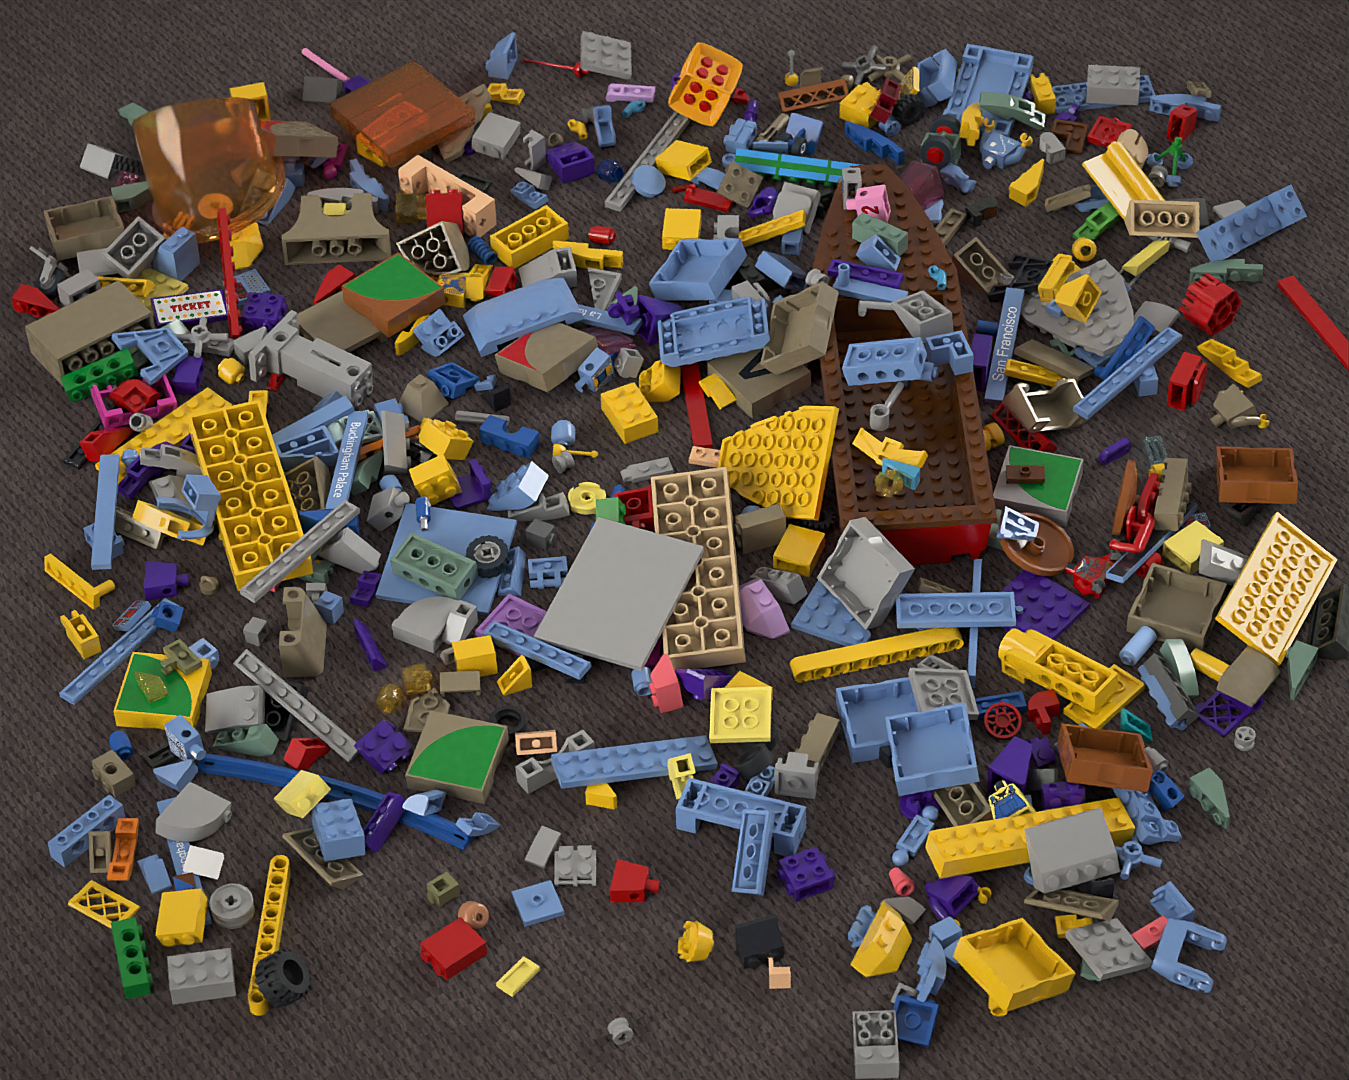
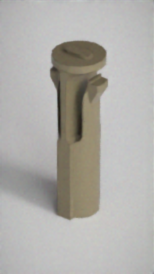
M781 113L764 133L758 135L759 137L755 142L759 140L772 142L774 137L789 122L790 117L788 114Z

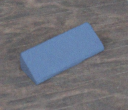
M518 546L509 550L510 562L508 563V568L501 574L498 596H507L508 594L521 596L526 553Z

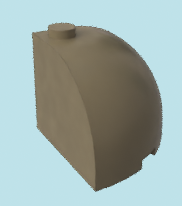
M441 221L396 243L402 255L423 272L441 275L461 273L469 269L470 259L467 246L457 223Z

